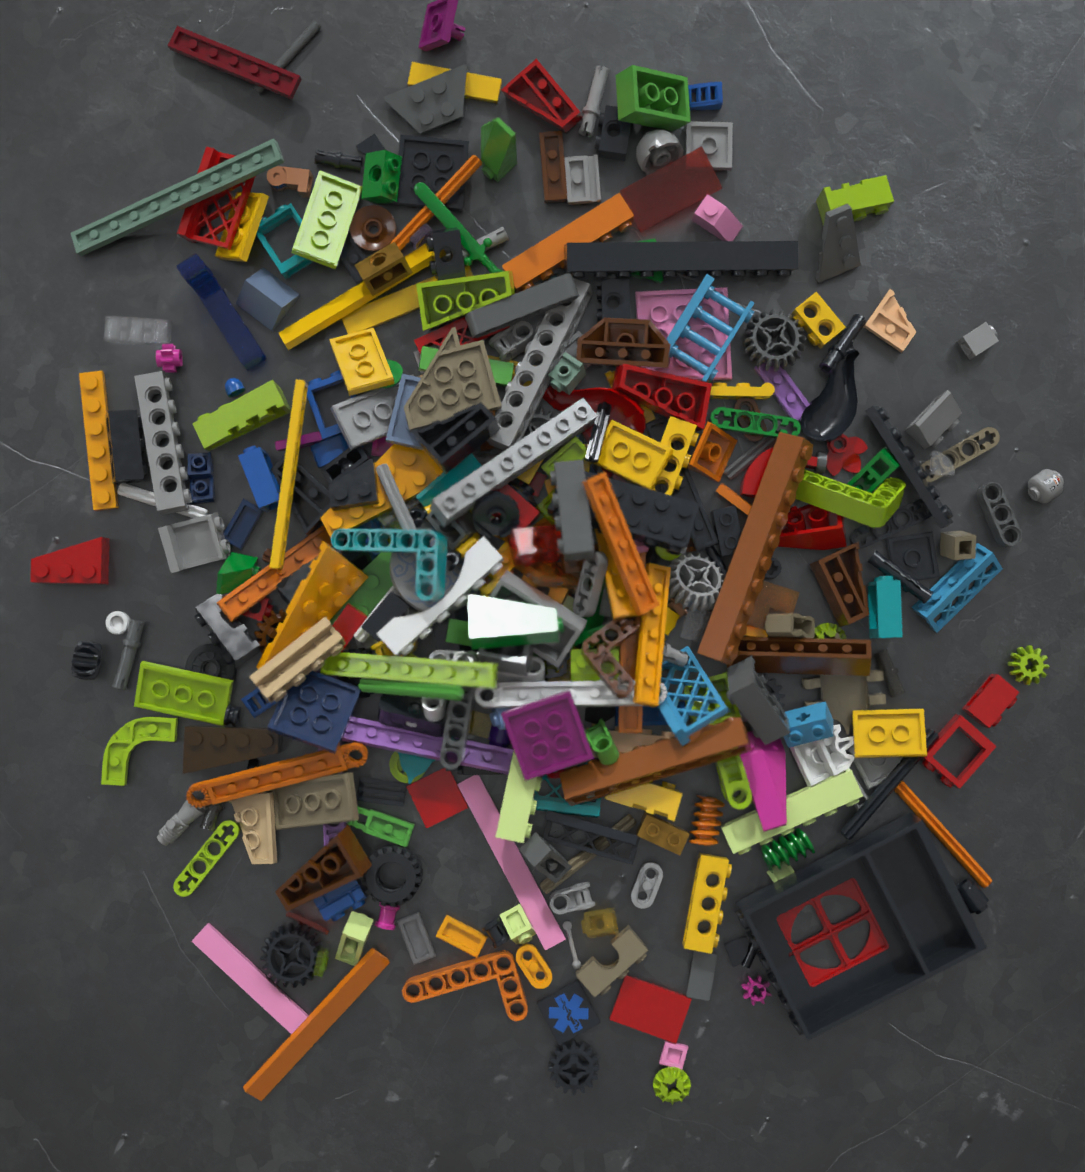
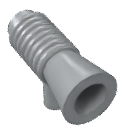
M186 799L179 812L174 814L159 830V835L157 836L159 842L165 846L169 843L173 844L189 827L190 823L206 813L204 806L196 808L193 805L192 807Z

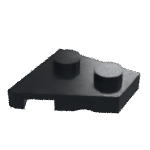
M373 459L367 460L329 485L330 506L333 511L379 504L376 469Z

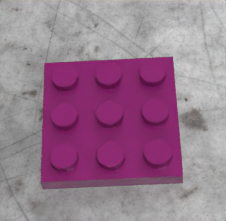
M570 689L501 713L525 781L594 758Z

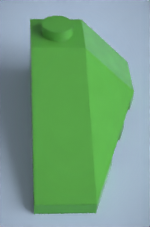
M499 117L491 122L489 121L487 124L485 123L481 127V161L483 167L481 170L490 180L494 178L497 182L517 164L516 134Z

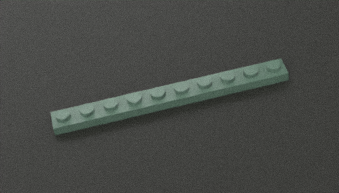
M271 139L71 232L76 253L80 256L90 253L284 163L278 142L275 139Z

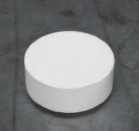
M115 611L107 616L106 628L109 632L120 635L128 631L130 618L126 613Z

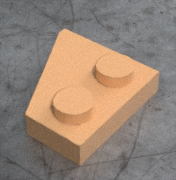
M889 289L864 325V328L902 353L916 334L912 323L907 320L904 309L899 306L895 299V293Z

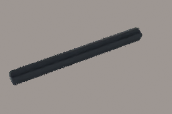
M932 729L926 731L927 751L939 738V735ZM903 757L840 830V833L846 839L851 840L922 757Z

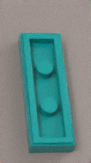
M471 453L447 474L443 472L416 495V498L424 507L430 505L437 496L482 467L481 463Z

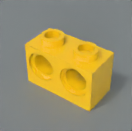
M817 292L792 312L794 316L792 318L793 321L799 319L798 327H803L808 333L807 338L811 344L818 346L820 349L846 328ZM804 309H812L815 317L808 318L804 314ZM820 326H825L828 328V336H823L822 334H820Z

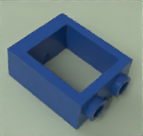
M340 370L331 373L330 378L324 380L317 378L308 382L307 398L323 440L340 435L342 432L338 424L325 427L313 393L344 382Z
M256 446L244 449L243 454L238 455L258 508L265 512L277 509L281 487L271 471L273 464L268 452Z

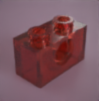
M556 525L513 529L508 538L513 564L530 566L539 562L551 564L558 561L562 555L558 551V539L562 538L560 531H556Z

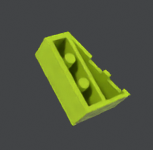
M886 175L861 180L860 183L852 186L849 183H844L841 185V189L831 191L830 186L824 187L816 200L823 226L826 212L847 203L852 208L854 221L862 220L867 217V214L874 212L875 215L886 213L894 203Z

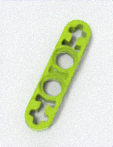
M229 819L218 826L175 880L173 888L177 895L186 897L198 888L240 835L241 828L238 822L236 823L235 820ZM233 825L232 831L235 833L234 835H228L224 841L216 837L217 834L219 837L225 834L226 829L224 826ZM216 842L220 845L221 851L218 855H212L209 852L210 843ZM196 861H203L205 863L206 870L204 873L199 874L194 870ZM190 876L195 877L188 884L190 890L186 889L183 891L180 881L185 882Z

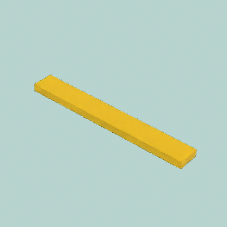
M424 244L404 256L413 273L378 294L372 296L363 281L280 331L279 335L288 350L292 349L429 266V261H433L432 252H428L427 245ZM444 249L440 251V258L447 255Z
M298 379L295 381L270 568L282 570L284 565L308 384L304 380Z

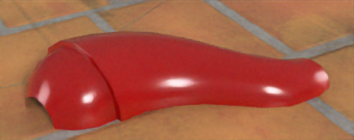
M549 386L543 395L545 401L560 411L566 410L584 398L593 411L597 413L598 405L607 402L612 406L607 427L611 420H614L641 434L645 431L646 420L642 407L631 397L615 389L603 387L573 390L568 395L564 391L558 392L552 386Z

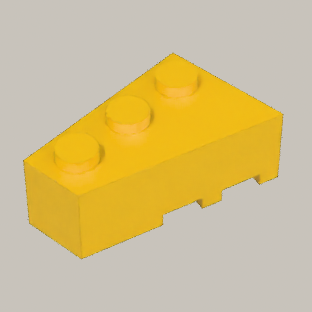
M652 781L606 795L604 799L631 808H638L650 814L655 813L665 816L669 820L675 821L682 793L675 789L676 784L663 781L661 785Z

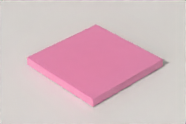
M727 287L714 289L728 298ZM697 289L635 292L636 319L651 320L667 339ZM703 298L700 303L703 307L702 309L729 325V309L711 298ZM692 317L687 324L691 326V330L721 348L728 338L727 335L698 317L696 319ZM679 337L676 345L679 346L678 349L707 367L711 366L716 355L686 337L684 339ZM730 344L715 367L718 372L712 381L732 380ZM675 357L669 358V368L650 369L699 381L704 377V375Z

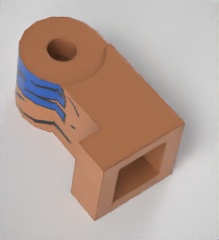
M276 166L267 172V180L274 190H297L301 197L310 198L313 175L310 170Z

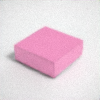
M665 1040L659 1064L683 1069L688 1046Z

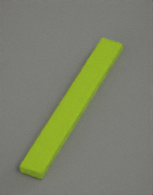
M340 652L336 656L331 655L324 661L325 664L320 668V673L333 676L496 688L498 664Z

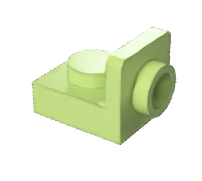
M521 904L500 914L503 924L515 944H525L532 940V936L536 935Z

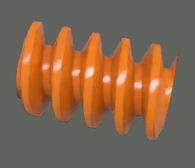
M696 795V797L702 799V802L694 804V806L700 808V811L693 812V815L699 818V820L691 822L692 825L697 827V830L690 831V834L696 838L688 840V842L704 846L716 845L718 840L712 836L720 835V831L714 827L722 824L716 817L723 816V812L717 808L724 807L725 803L717 798Z

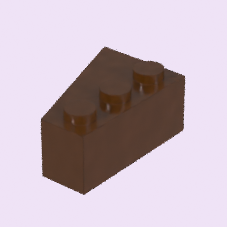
M859 541L810 564L839 627L852 624L869 615L865 585L863 586L861 573L863 568L858 549H860Z

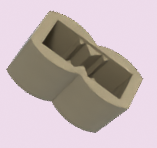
M798 613L768 614L765 621V630L770 637L814 638L815 620L811 616H801Z

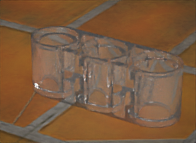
M106 316L103 340L111 343L153 346L171 344L172 322L163 319Z

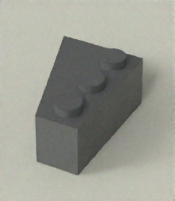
M750 656L727 668L729 690L727 697L732 705H737L742 719L750 723L754 736L760 738L767 745L790 733L789 719L775 695H771L764 686V683H766L764 676L758 677L754 669L755 661Z

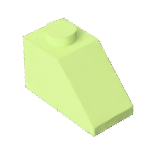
M351 912L343 930L335 959L353 966L359 962L374 919L362 913Z

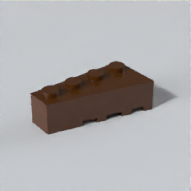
M347 825L288 878L275 893L288 912L362 877L372 864L351 828Z

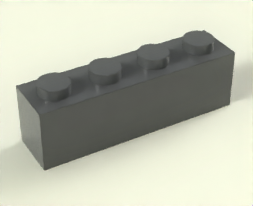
M583 460L554 462V471H550L551 486L556 485L557 493L553 494L554 508L559 509V516H555L556 531L561 530L562 539H558L559 554H564V561L593 559L594 548L588 497L582 484L585 481Z

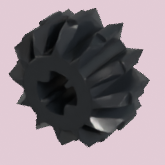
M79 641L77 643L71 668L73 677L82 680L96 679L102 660V647L100 644L93 641Z

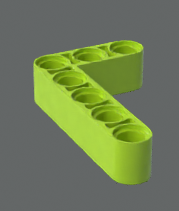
M805 469L804 478L799 483L796 491V499L870 527L879 528L884 526L900 507L906 483L898 478H887L872 494Z

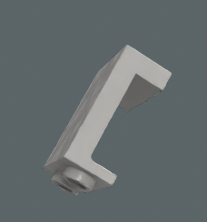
M218 512L158 528L171 573L226 559L231 552L230 543L225 539L223 533L224 522L218 516Z

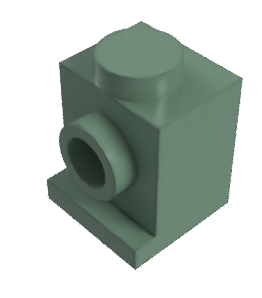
M564 352L563 358L548 376L551 381L550 385L556 391H564L570 395L587 374L583 363Z

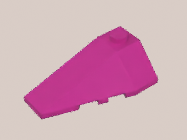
M750 731L747 734L752 751L740 754L745 768L755 809L763 831L766 832L787 825L786 752L780 738L765 745L760 738H756L753 732Z

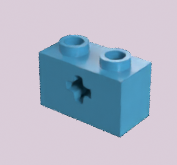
M826 701L785 712L789 719L790 733L783 737L788 748L834 737L833 717Z

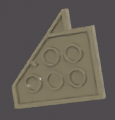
M451 328L404 406L410 432L417 428L420 430L430 426L434 421H442L452 417L454 413L480 402L489 411L502 408L483 340L460 346L456 328Z

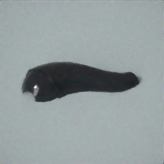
M853 343L846 351V359L840 360L834 371L829 374L823 391L810 402V405L805 408L801 415V428L804 434L814 441L832 442L849 428L856 415L858 399L854 378V361L858 357L859 352L854 349Z

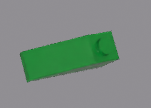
M885 447L847 485L872 493L900 464L893 453Z

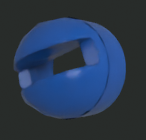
M230 378L225 383V391L229 398L238 396L245 391L242 382L237 378Z

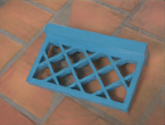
M689 646L680 650L686 652L690 657L687 665L680 667L668 661L662 662V671L669 669L667 678L661 677V683H664L667 691L670 684L679 686L676 693L667 692L664 702L662 701L658 705L682 746L690 742L688 736L729 712ZM676 670L684 671L681 679L673 678ZM690 672H699L696 681L687 680ZM685 686H694L691 695L682 694ZM700 687L709 688L706 696H697ZM679 700H688L685 709L677 708ZM694 701L703 702L700 711L691 710ZM709 703L720 705L713 712H707ZM689 715L698 716L697 721L687 727L686 722Z

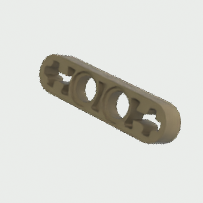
M992 427L984 428L922 463L921 466L924 470L925 466L927 469L936 465L939 468L931 473L932 478L928 476L925 479L928 483L933 482L995 447L1000 440L999 432ZM985 433L993 436L990 440L992 444L988 441L979 447L977 441L985 438ZM965 443L971 444L974 448L971 456L965 455L962 451ZM944 455L953 457L954 464L952 467L943 465L942 458Z

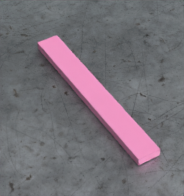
M473 775L458 783L457 785L544 949L547 950L566 940L515 841L496 837L500 813L480 775Z

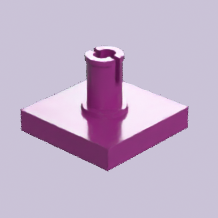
M436 0L427 4L419 49L426 52L450 42V37L457 41L462 40L464 37L462 32H465V27L454 23L458 0Z

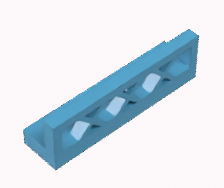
M977 543L975 559L959 560L930 589L934 593L925 604L918 600L912 606V609L927 621L934 632L938 633L1003 568L993 552ZM992 563L993 567L985 573L986 568ZM975 580L974 586L968 589L969 584ZM959 596L958 601L952 605L953 600ZM942 613L941 618L935 623L933 619Z

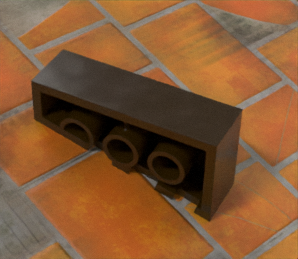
M185 726L183 774L280 753L283 751V735L269 731L268 728Z

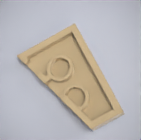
M261 792L230 800L229 802L232 803L235 811L236 823L239 822L241 827L242 839L251 863H277L273 792Z

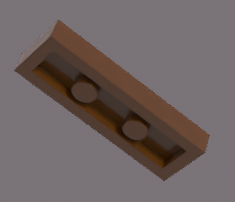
M562 131L539 132L545 203L567 201Z

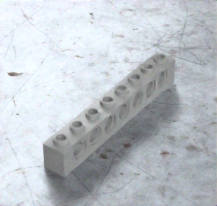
M573 278L579 297L568 306L561 305L545 311L542 322L540 321L536 326L532 342L530 341L526 346L522 362L520 361L516 366L513 381L509 382L506 386L505 397L501 402L502 408L495 410V418L498 421L500 430L487 440L489 445L505 451L523 438L550 383L548 374L562 359V355L593 296L589 283ZM556 321H562L560 325L553 326ZM546 341H553L550 345L543 346ZM536 361H543L539 366H533ZM526 381H533L531 385L523 386ZM523 401L520 406L513 407L515 402ZM512 421V424L509 427H503V424L505 422Z
M584 398L580 399L432 500L430 510L443 527L447 526L472 509L481 498L493 491H498L568 443L575 436L590 428L596 420L597 414Z

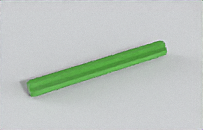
M362 678L358 684L362 692L448 700H461L464 694V689L456 685Z

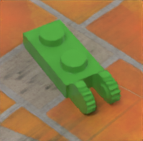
M358 805V814L368 816L366 823L364 824L358 820L346 823L363 830L364 833L404 847L408 846L415 826L413 823Z

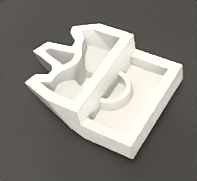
M840 724L833 725L834 737L790 747L807 786H813L830 776H835L850 768L854 756L846 754L845 750L854 744L853 736L840 738L838 736L841 731Z

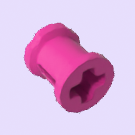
M379 903L381 909L378 921H375L374 925L386 930H395L394 921L400 906L390 907L387 904L382 906Z

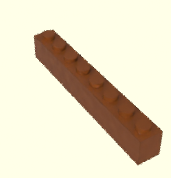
M729 717L723 720L722 723L716 725L708 724L688 736L690 742L684 746L681 745L677 737L671 739L662 738L655 741V744L636 746L632 751L626 753L619 752L617 761L610 765H604L599 759L589 761L587 765L567 768L566 771L559 773L565 800L571 806L750 752L752 748L745 724L741 717Z

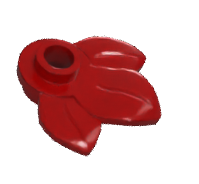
M842 434L832 442L826 443L827 450L829 451L827 453L826 467L831 475H837L841 469L850 473H858L861 470L859 454L868 449V446L861 438L847 437ZM835 441L841 442L842 446L840 449L834 447Z

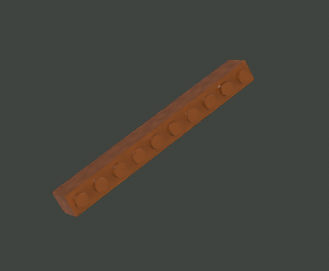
M779 432L697 653L730 666H732L733 660L738 655L739 644L746 634V625L749 617L754 612L758 593L763 588L765 574L771 566L774 550L779 545V537L787 523L790 507L795 502L797 488L804 478L807 461L812 456L813 445L803 437Z

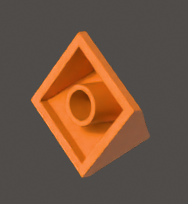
M707 422L687 466L688 469L716 482H720L738 440L713 423Z

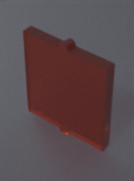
M290 911L286 914V917L319 933L324 935L329 933L327 928Z

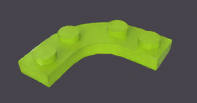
M143 717L132 720L113 734L105 748L101 784L126 786L128 762L134 748L144 741L176 742L178 718Z

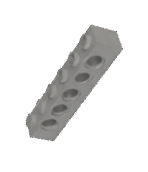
M162 371L134 376L157 511L161 515L190 510L189 503L192 502L191 493L185 486L188 474L186 467H182L181 458H184V451L182 445L178 444L177 436L180 435V428L178 422H174L173 416L176 413V405L174 400L170 399L169 393L173 391L170 377L167 378ZM162 394L160 401L152 402L154 395ZM160 416H165L164 423L156 425V419ZM169 438L167 446L159 447L162 439ZM172 460L173 466L168 470H164V463ZM170 483H177L175 491L167 492V487Z

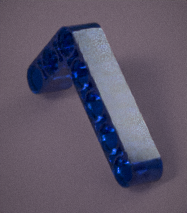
M195 253L176 265L185 281L192 287L205 305L245 369L249 371L265 361L267 357L209 267L198 254Z

